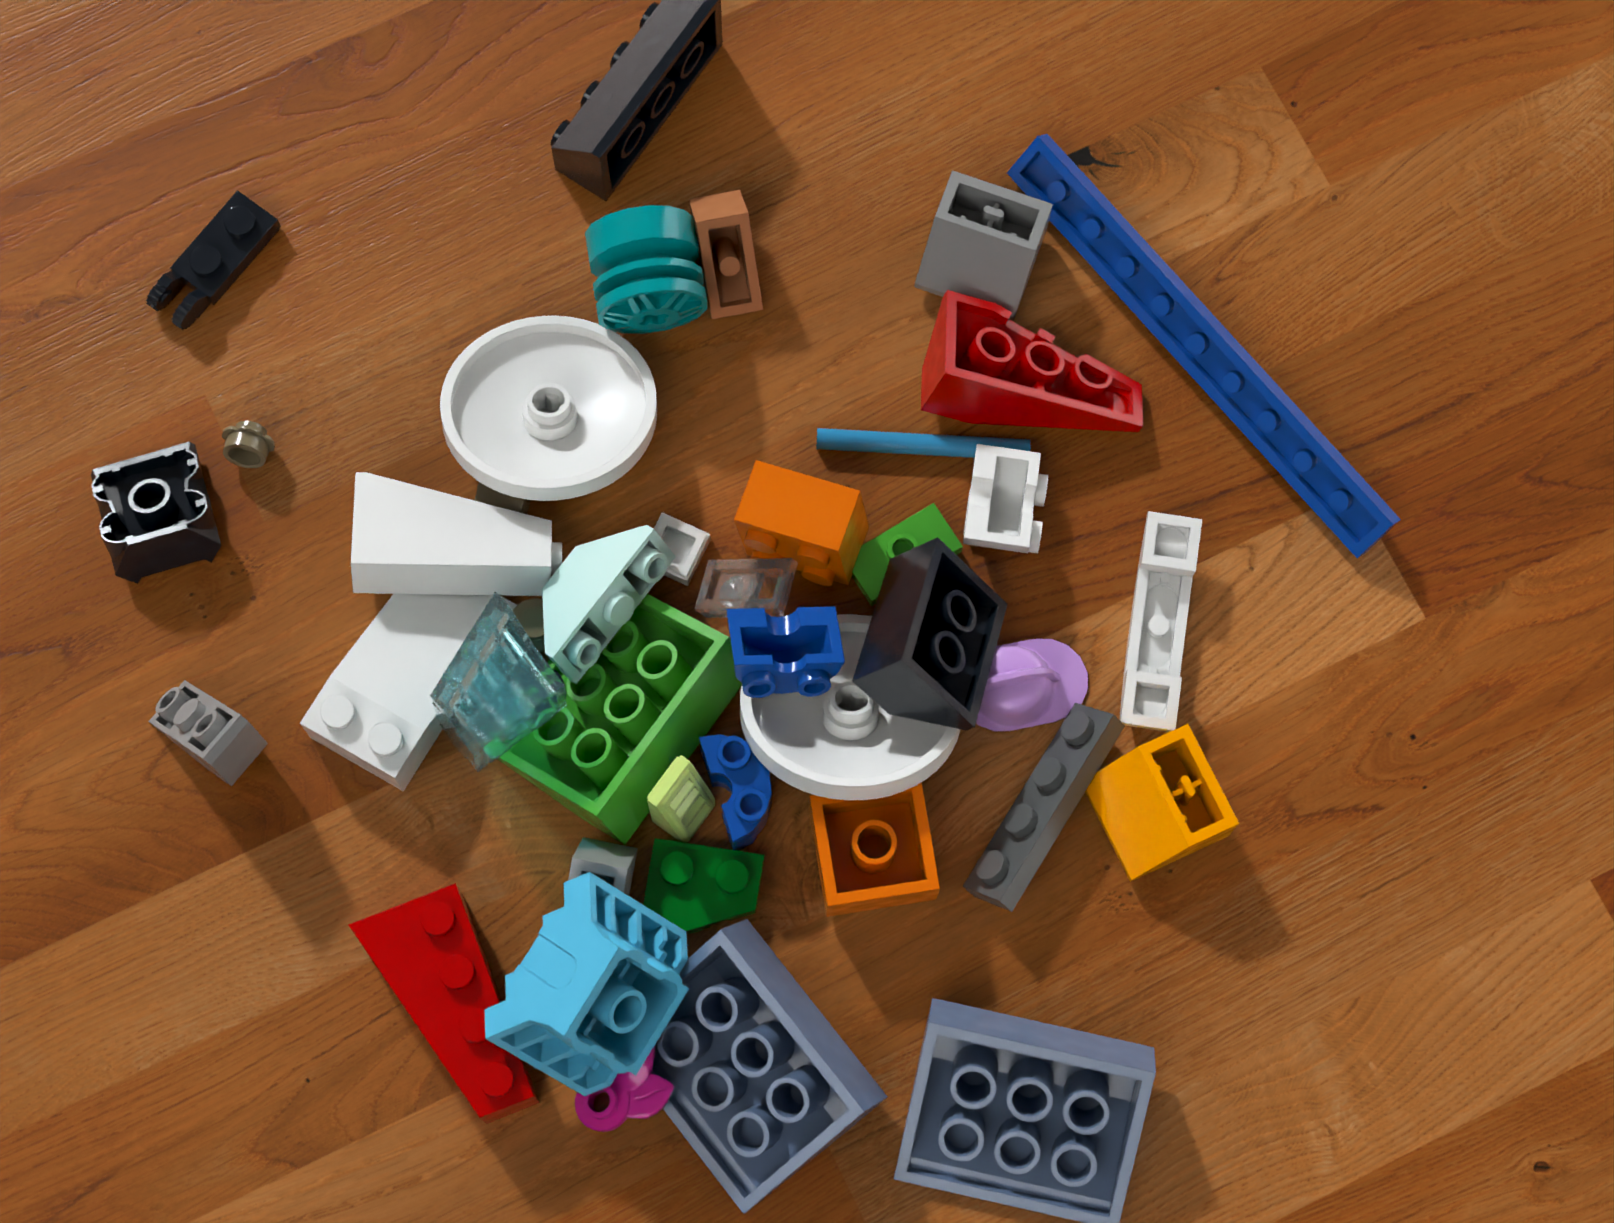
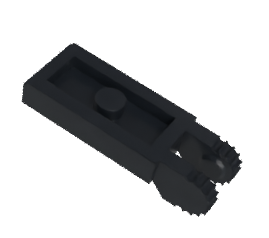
M237 190L170 267L171 271L163 274L157 281V284L153 286L149 295H147L146 304L157 312L161 311L187 285L194 291L188 293L182 303L178 305L171 319L173 320L172 323L180 329H187L211 303L215 305L276 235L281 227L278 219Z

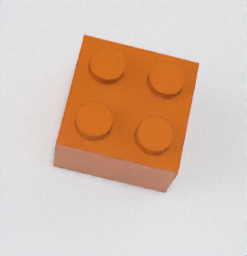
M758 460L755 461L734 518L745 551L748 556H751L750 559L753 563L774 571H780L782 566L802 571L801 575L805 579L823 586H832L833 581L849 585L855 562L869 529L860 490Z
M922 782L903 792L870 800H838L810 795L809 813L826 917L937 899L940 886Z

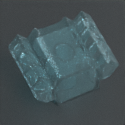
M494 592L430 695L433 700L432 704L436 716L441 722V728L455 748L465 759L467 758L477 772L501 757L513 745L544 725L567 706L565 685L532 643L510 606L496 592Z

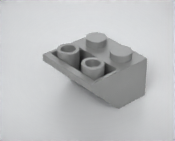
M952 170L933 221L914 287L943 297L947 290L996 303L1011 311L1012 314L1009 319L1014 321L1047 231L1053 204Z

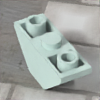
M644 525L575 546L542 588L545 654L571 682L577 684L585 672L595 664L603 649L622 625L631 618L636 607L654 584L664 576L667 568L676 558L652 527Z

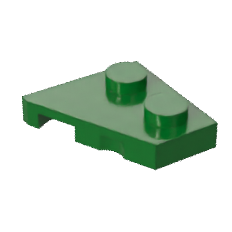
M654 838L643 905L680 927L686 933L688 932V934L710 928L712 924L725 920L732 921L754 914L757 908L764 855Z

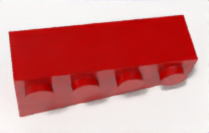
M456 883L348 924L482 1121L488 1124L540 1103L525 1062L485 1039V1009L502 1002L465 899Z

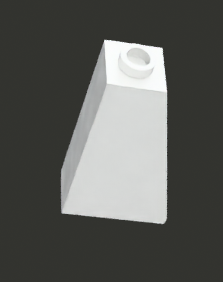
M356 472L351 547L353 593L542 596V588L562 564V542H552L551 520L367 472Z

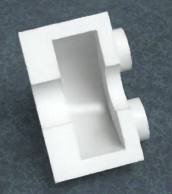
M977 444L965 517L963 544L1021 553H1038L1043 522L1033 520V507H1044L1048 484V475L1038 474L1041 453Z

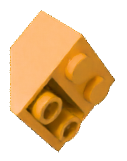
M1189 724L1136 747L1097 771L1085 791L1130 882L1228 837L1239 825Z

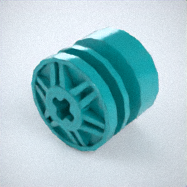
M659 205L626 208L605 215L593 222L585 231L590 270L593 275L598 277L593 283L595 300L598 301L596 303L598 322L605 329L623 334H646L666 331L699 318L707 310L706 290L702 286L704 284L702 268L694 263L699 257L694 217L686 210Z

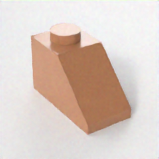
M736 190L688 199L690 212L694 217L699 248L698 258L703 272V281L711 318L717 319L763 310L749 213L741 191Z

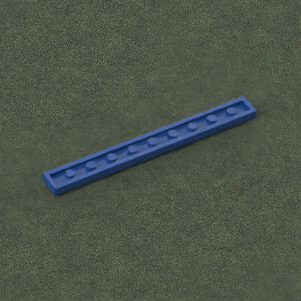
M1048 134L1037 136L1008 170L1007 174L1026 195L1053 204L1049 219L1051 223L1356 558L1364 555L1401 519Z

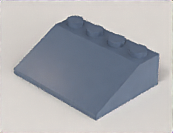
M748 919L719 930L688 958L679 975L682 979V984L688 987L689 990L654 1045L655 1054L651 1074L658 1075L674 1085L673 1093L663 1107V1110L743 1214L752 1209L829 1147L888 1097Z
M932 998L894 1180L1083 1223H1120L1156 1075L1154 1047Z

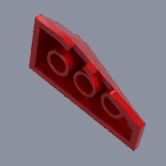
M950 290L945 292L922 367L921 411L972 424L1139 432L1142 429V384L1088 354L1079 357L1074 356L1053 344L1055 336L1040 328L1035 334L1011 321L1009 318L1012 312L996 303Z

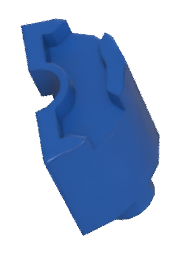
M797 607L795 612L783 617L770 616L765 612V608L726 609L735 676L742 683L743 693L746 696L763 698L772 693L786 694L799 692L803 696L814 697L829 691L831 688L830 679L838 674L845 663L836 607Z
M721 734L699 737L700 752L711 786L723 787L731 793L728 801L721 805L723 811L722 819L732 850L740 851L753 844L757 839V835L767 823L769 812L772 808L769 771L751 751L749 744L741 737Z

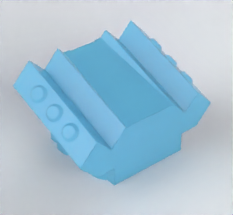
M588 872L564 882V907L542 916L543 926L520 965L518 964L514 972L505 975L506 1000L485 1009V1039L583 1096L609 1087L618 1073L631 1072L637 1075L689 990L688 987L682 984V979L679 975L688 960L686 931L596 875Z

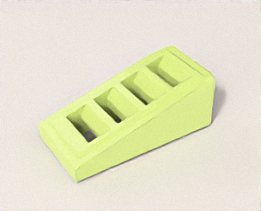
M682 755L674 759L647 796L652 822L678 841L684 843L691 840L715 807V798L692 763Z

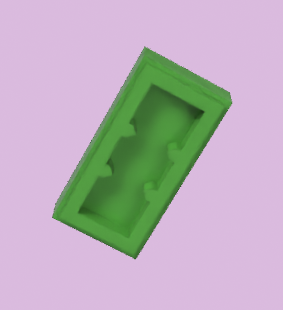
M934 503L861 546L852 571V578L871 606L877 602L891 558L937 537L956 555L962 552V544Z

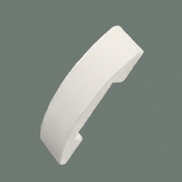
M1151 511L1147 513L1134 590L1122 685L1120 721L1125 726L1171 732L1176 729L1182 682L1180 672L1192 579L1197 566L1202 519Z

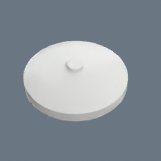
M537 316L506 323L490 330L472 342L457 357L446 375L440 396V412L446 443L457 462L473 478L495 491L512 497L537 501H557L580 497L598 491L621 478L640 460L647 450L655 431L657 396L655 382L646 361L638 350L622 336L610 329H605L597 323L580 318Z
M856 614L837 615L845 663L838 674L830 679L831 688L826 693L814 697L803 696L799 692L786 694L772 693L763 698H751L743 693L741 685L740 720L745 739L751 751L771 773L782 781L804 792L825 798L870 800L908 790L929 778L944 764L952 753L960 733V729L890 715L852 682L872 616Z

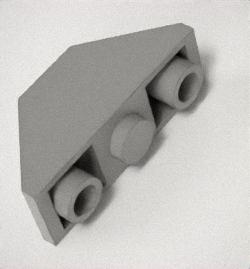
M186 680L179 687H173L160 698L155 708L156 713L148 721L211 773L230 786L236 782L268 744L242 715Z

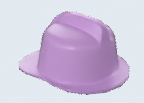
M1031 639L996 646L976 724L994 732L1014 731L1054 723L1066 718L1075 703H1083L1088 690V673L1081 657L1068 645L1054 639Z

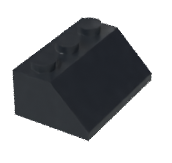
M938 537L895 556L889 560L852 682L890 715L966 731L972 729L976 725L1008 604Z

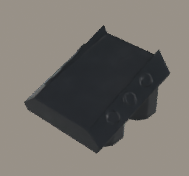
M191 442L182 443L92 470V492L102 519L99 524L100 534L111 556L117 577L138 584L142 577L205 559L212 563L222 545L195 444Z

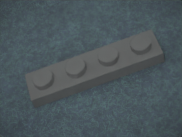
M1074 704L965 881L963 887L974 897L1008 911H1013L1124 729L1125 725L1114 714L1082 704Z

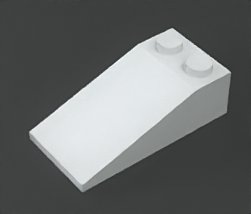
M393 594L330 675L300 722L301 726L311 739L404 792L507 627L510 614L517 605L500 595Z

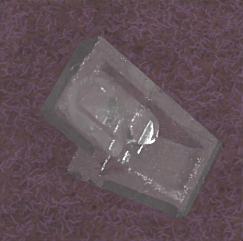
M793 558L708 560L694 609L706 618H727L726 609L765 608V612L768 615L783 617L798 562Z

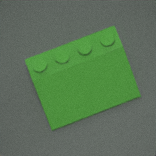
M647 594L636 607L631 618L622 625L600 653L595 664L585 672L577 684L568 680L549 659L545 665L548 666L545 674H538L532 685L524 692L529 700L535 696L536 704L549 702L548 693L556 690V684L551 677L548 680L547 678L556 670L564 681L565 690L562 701L558 706L548 708L544 712L536 714L527 711L518 700L483 748L490 755L584 821L626 845L650 812L647 796L677 756L680 757L682 755L686 759L691 756L699 745V737L705 736L740 689L742 683L735 676L730 638Z

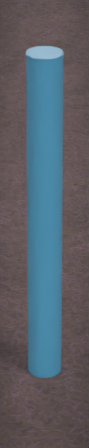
M817 428L816 449L974 458L977 444L1030 451L1031 440Z

